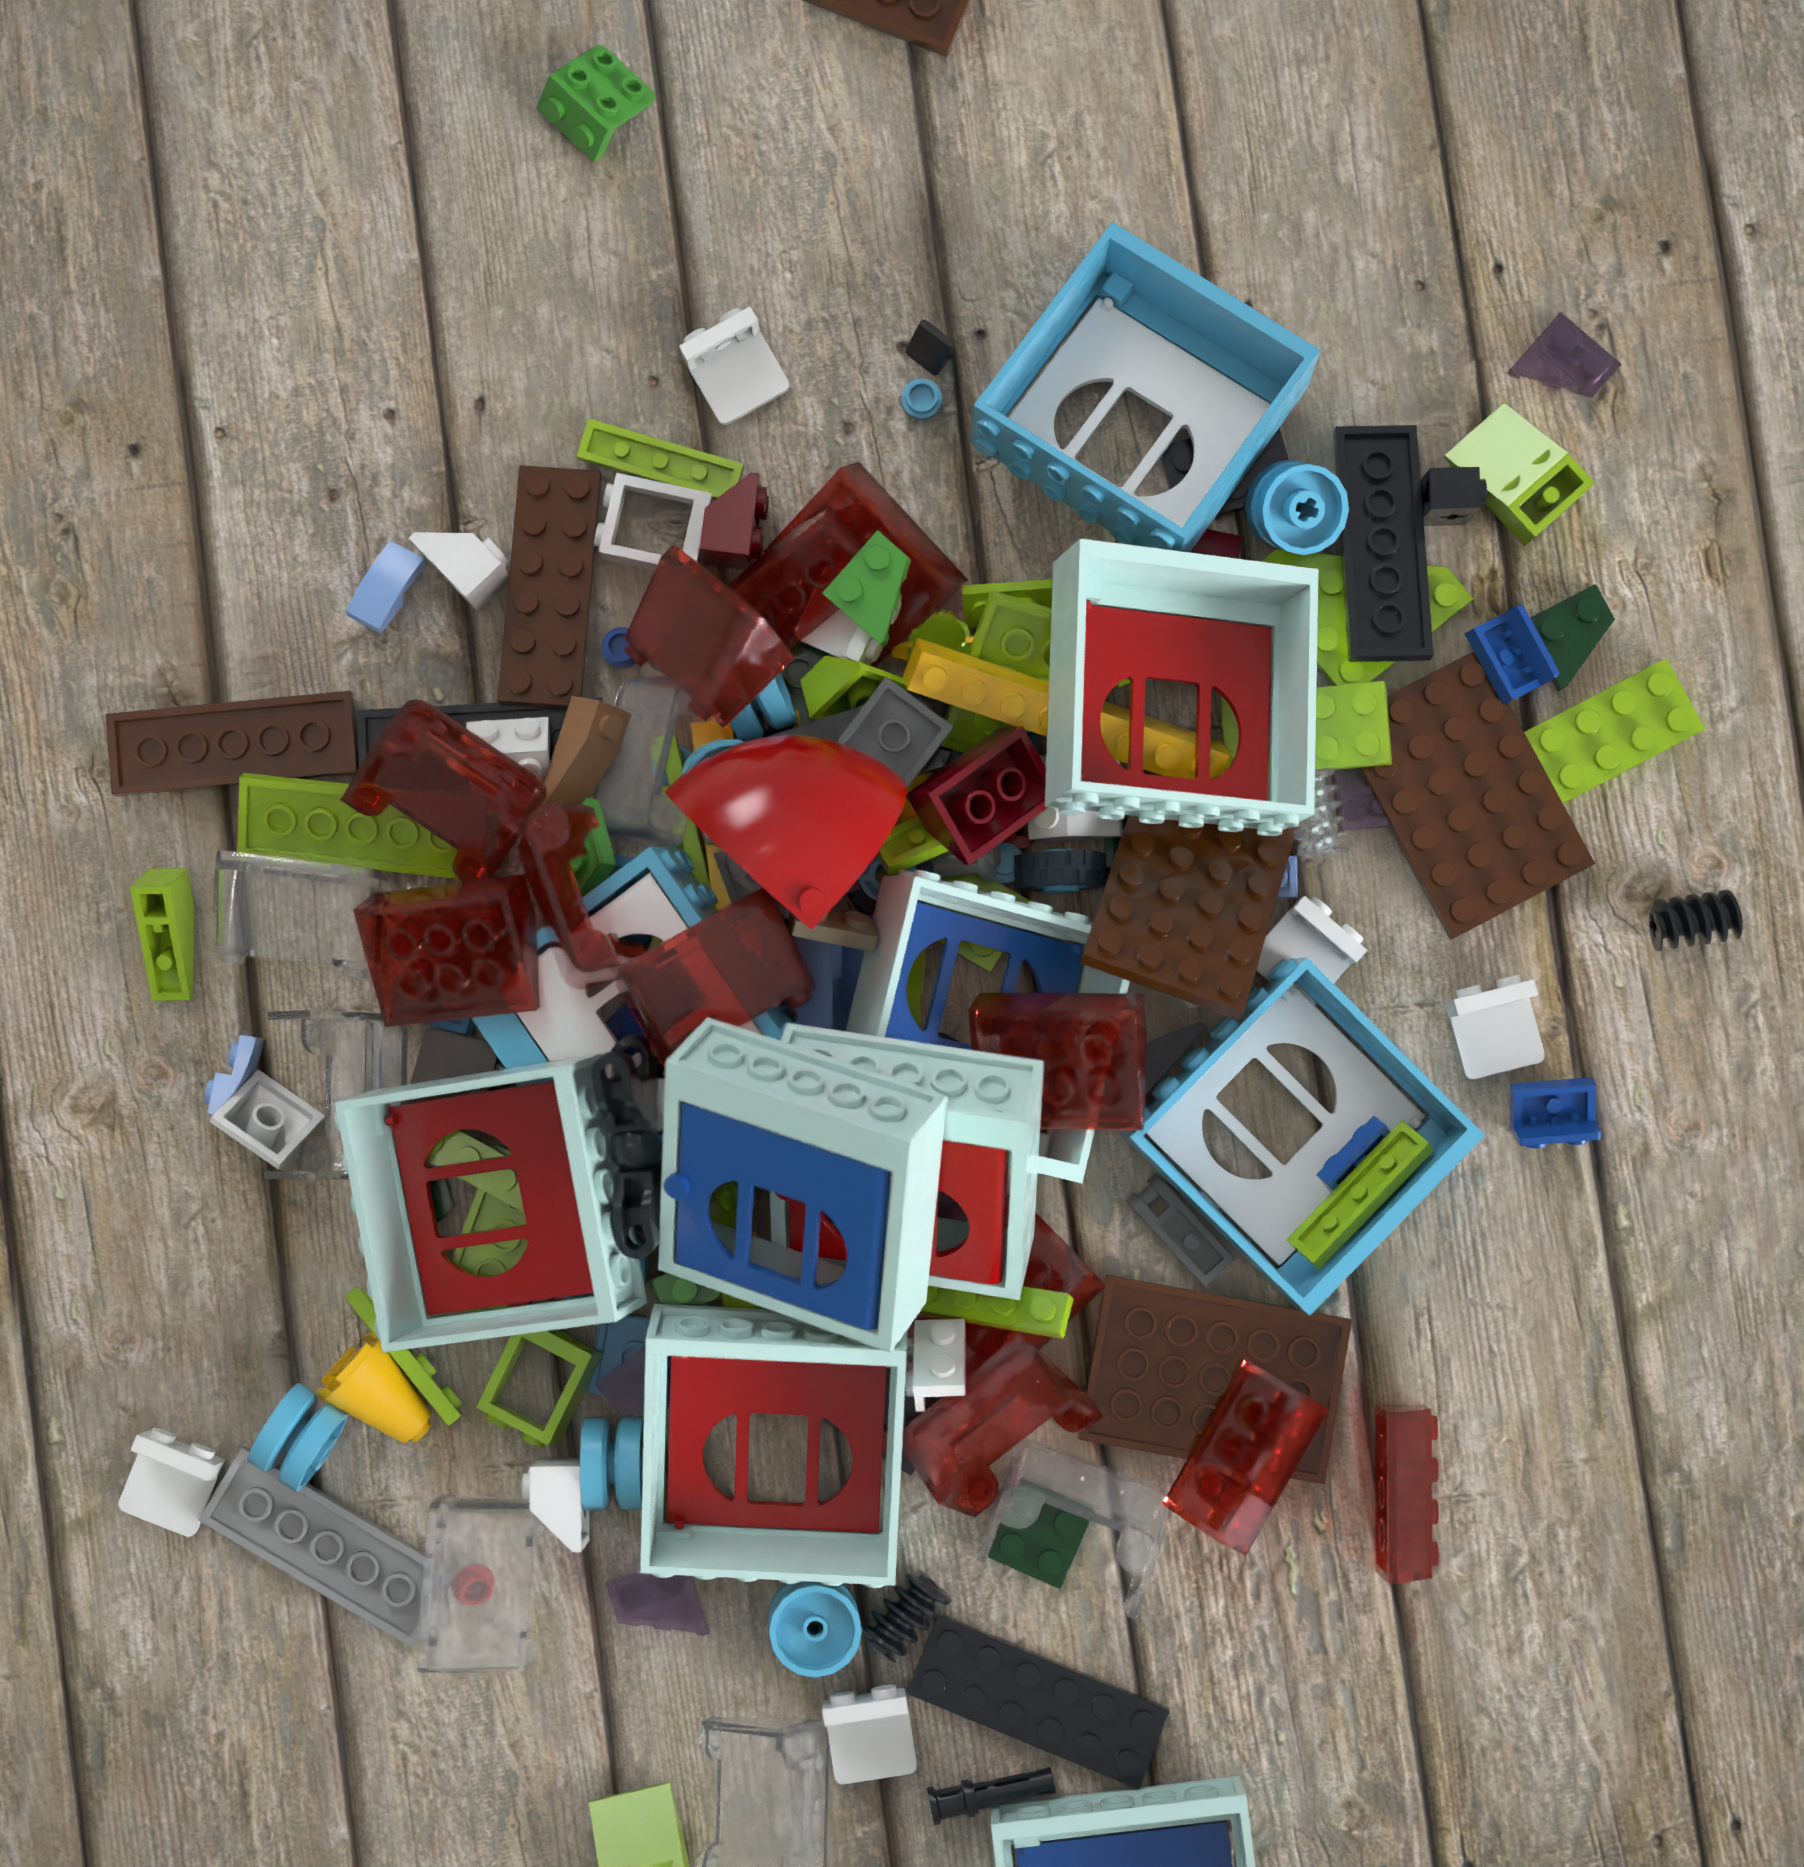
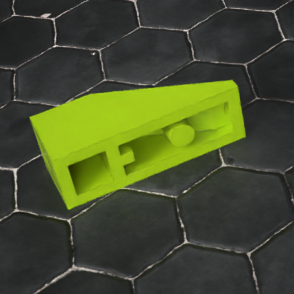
M188 868L148 869L130 886L151 998L152 1001L191 1000L194 997L195 904Z

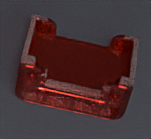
M675 544L660 557L624 636V640L628 644L624 652L639 667H642L645 663L651 667L656 666L690 696L692 700L687 704L688 707L704 723L711 718L723 729L795 658L762 616L748 602Z
M414 699L409 700L402 706L377 739L340 800L366 816L380 815L389 804L458 850L452 861L453 872L460 881L480 894L544 802L547 793L543 782L533 773L433 705L423 700Z
M557 800L531 813L519 841L518 853L561 977L570 987L585 990L649 966L643 946L623 945L619 942L616 933L606 935L602 931L593 929L570 862L588 855L586 846H584L586 837L591 830L599 828L600 825L593 807Z
M761 888L628 962L618 971L616 987L666 1069V1060L707 1017L740 1027L777 1005L780 1007L789 1005L791 1010L802 1006L813 998L811 992L815 989L816 984L776 903L769 892Z
M1015 1341L965 1379V1396H943L914 1419L904 1430L902 1447L939 1505L975 1518L996 1500L999 1493L998 1480L990 1468L992 1463L1051 1417L1054 1418L1063 1430L1071 1433H1081L1100 1420L1103 1414L1094 1401L1035 1345L1026 1341Z

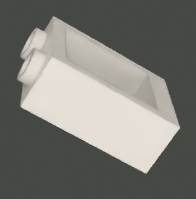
M616 473L614 484L608 483L606 486L603 507L608 508L605 523H598L594 546L599 547L598 552L602 560L697 580L702 560L699 548L704 509L714 501L713 495L708 492ZM626 490L693 505L681 559L614 545Z

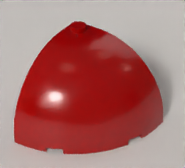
M781 735L739 743L710 759L706 758L681 775L664 793L716 845L812 931L856 882L883 846L903 809L907 796V784L903 778L887 765L858 749L825 738Z

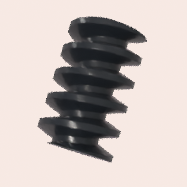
M1728 889L1719 891L1717 896L1713 892L1703 893L1701 898L1696 894L1687 895L1685 900L1679 896L1672 897L1668 903L1664 899H1657L1653 902L1649 914V931L1655 951H1662L1663 939L1666 938L1671 948L1677 949L1680 936L1684 937L1688 947L1694 946L1696 934H1700L1704 944L1711 943L1712 932L1716 931L1720 942L1727 941L1728 929H1732L1737 940L1742 936L1743 918L1737 899Z
M921 1570L919 1577L906 1572L904 1576L910 1585L908 1589L898 1585L893 1587L899 1598L897 1602L888 1598L882 1600L888 1611L886 1615L875 1610L871 1612L877 1624L875 1627L865 1623L861 1624L862 1631L871 1644L894 1663H896V1660L892 1653L900 1656L907 1654L908 1650L903 1640L910 1643L918 1641L919 1637L914 1627L927 1631L930 1627L925 1614L934 1618L940 1616L941 1611L936 1601L944 1605H949L952 1602L950 1596Z

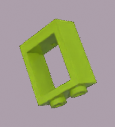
M558 1329L511 1335L476 1408L487 1413L485 1419L490 1423L504 1429H508L510 1425L523 1432L521 1438L533 1446L544 1448L545 1445L549 1446L560 1443L603 1353ZM527 1340L576 1365L546 1427L498 1402Z

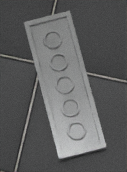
M246 1446L241 1447L198 1521L413 1648L452 1584L457 1572L308 1483L296 1493L279 1482L280 1467L278 1465L270 1471L263 1472L247 1462L251 1449Z

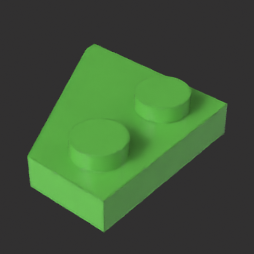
M877 530L824 590L823 594L884 648L889 640V626L894 610L897 611L899 605L901 584L907 577L911 559Z

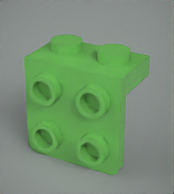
M597 45L548 76L536 109L571 140L577 148L595 162L604 156L615 129L651 106L656 96L606 47Z

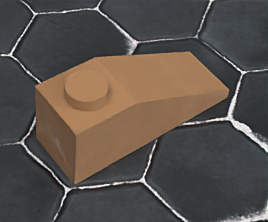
M571 696L534 814L568 825L582 802L586 798H590L617 757L632 713L600 700Z

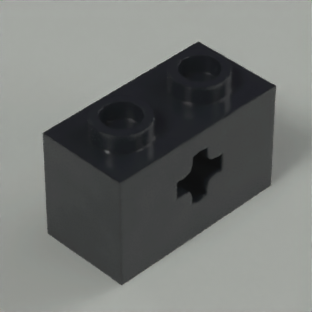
M1479 467L1429 468L1421 479L1424 526L1466 525L1479 511L1481 504L1486 503L1487 484L1485 479H1480Z

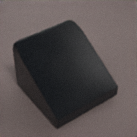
M922 319L907 346L906 354L932 375L936 376L954 355L955 343L926 319Z

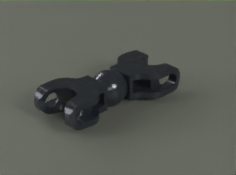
M631 1034L620 1039L614 1045L611 1052L604 1053L594 1062L591 1075L596 1105L604 1116L607 1133L612 1132L609 1139L608 1152L613 1163L619 1167L613 1173L615 1193L612 1221L616 1244L623 1255L633 1259H641L650 1255L660 1240L662 1159H659L662 1150V1139L658 1130L652 1125L657 1119L656 1095L658 1089V1071L654 1048L647 1038ZM628 1047L635 1048L640 1053L641 1063L638 1067L635 1066L632 1057L625 1053ZM609 1064L611 1065L610 1078L607 1077L605 1067ZM633 1225H636L638 1232L645 1236V1244L638 1245L630 1239L629 1230Z

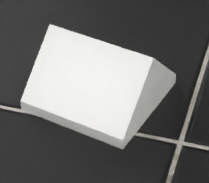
M258 1069L213 1114L209 1122L275 1168L290 1169L324 1120L325 1115Z

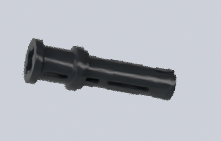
M1051 1767L974 1784L972 1780L964 1779L961 1780L960 1785L935 1790L933 1786L927 1787L934 1826L941 1824L942 1819L966 1814L969 1818L975 1817V1814H979L978 1810L1038 1796L1056 1794Z

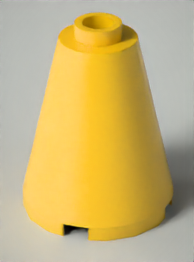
M369 1331L361 1337L366 1344L358 1351L351 1346L322 1378L321 1382L326 1387L316 1388L314 1392L321 1400L396 1441L405 1444L411 1439L416 1443L427 1433L432 1425L428 1421L431 1411L390 1353L382 1352L381 1341L372 1331Z

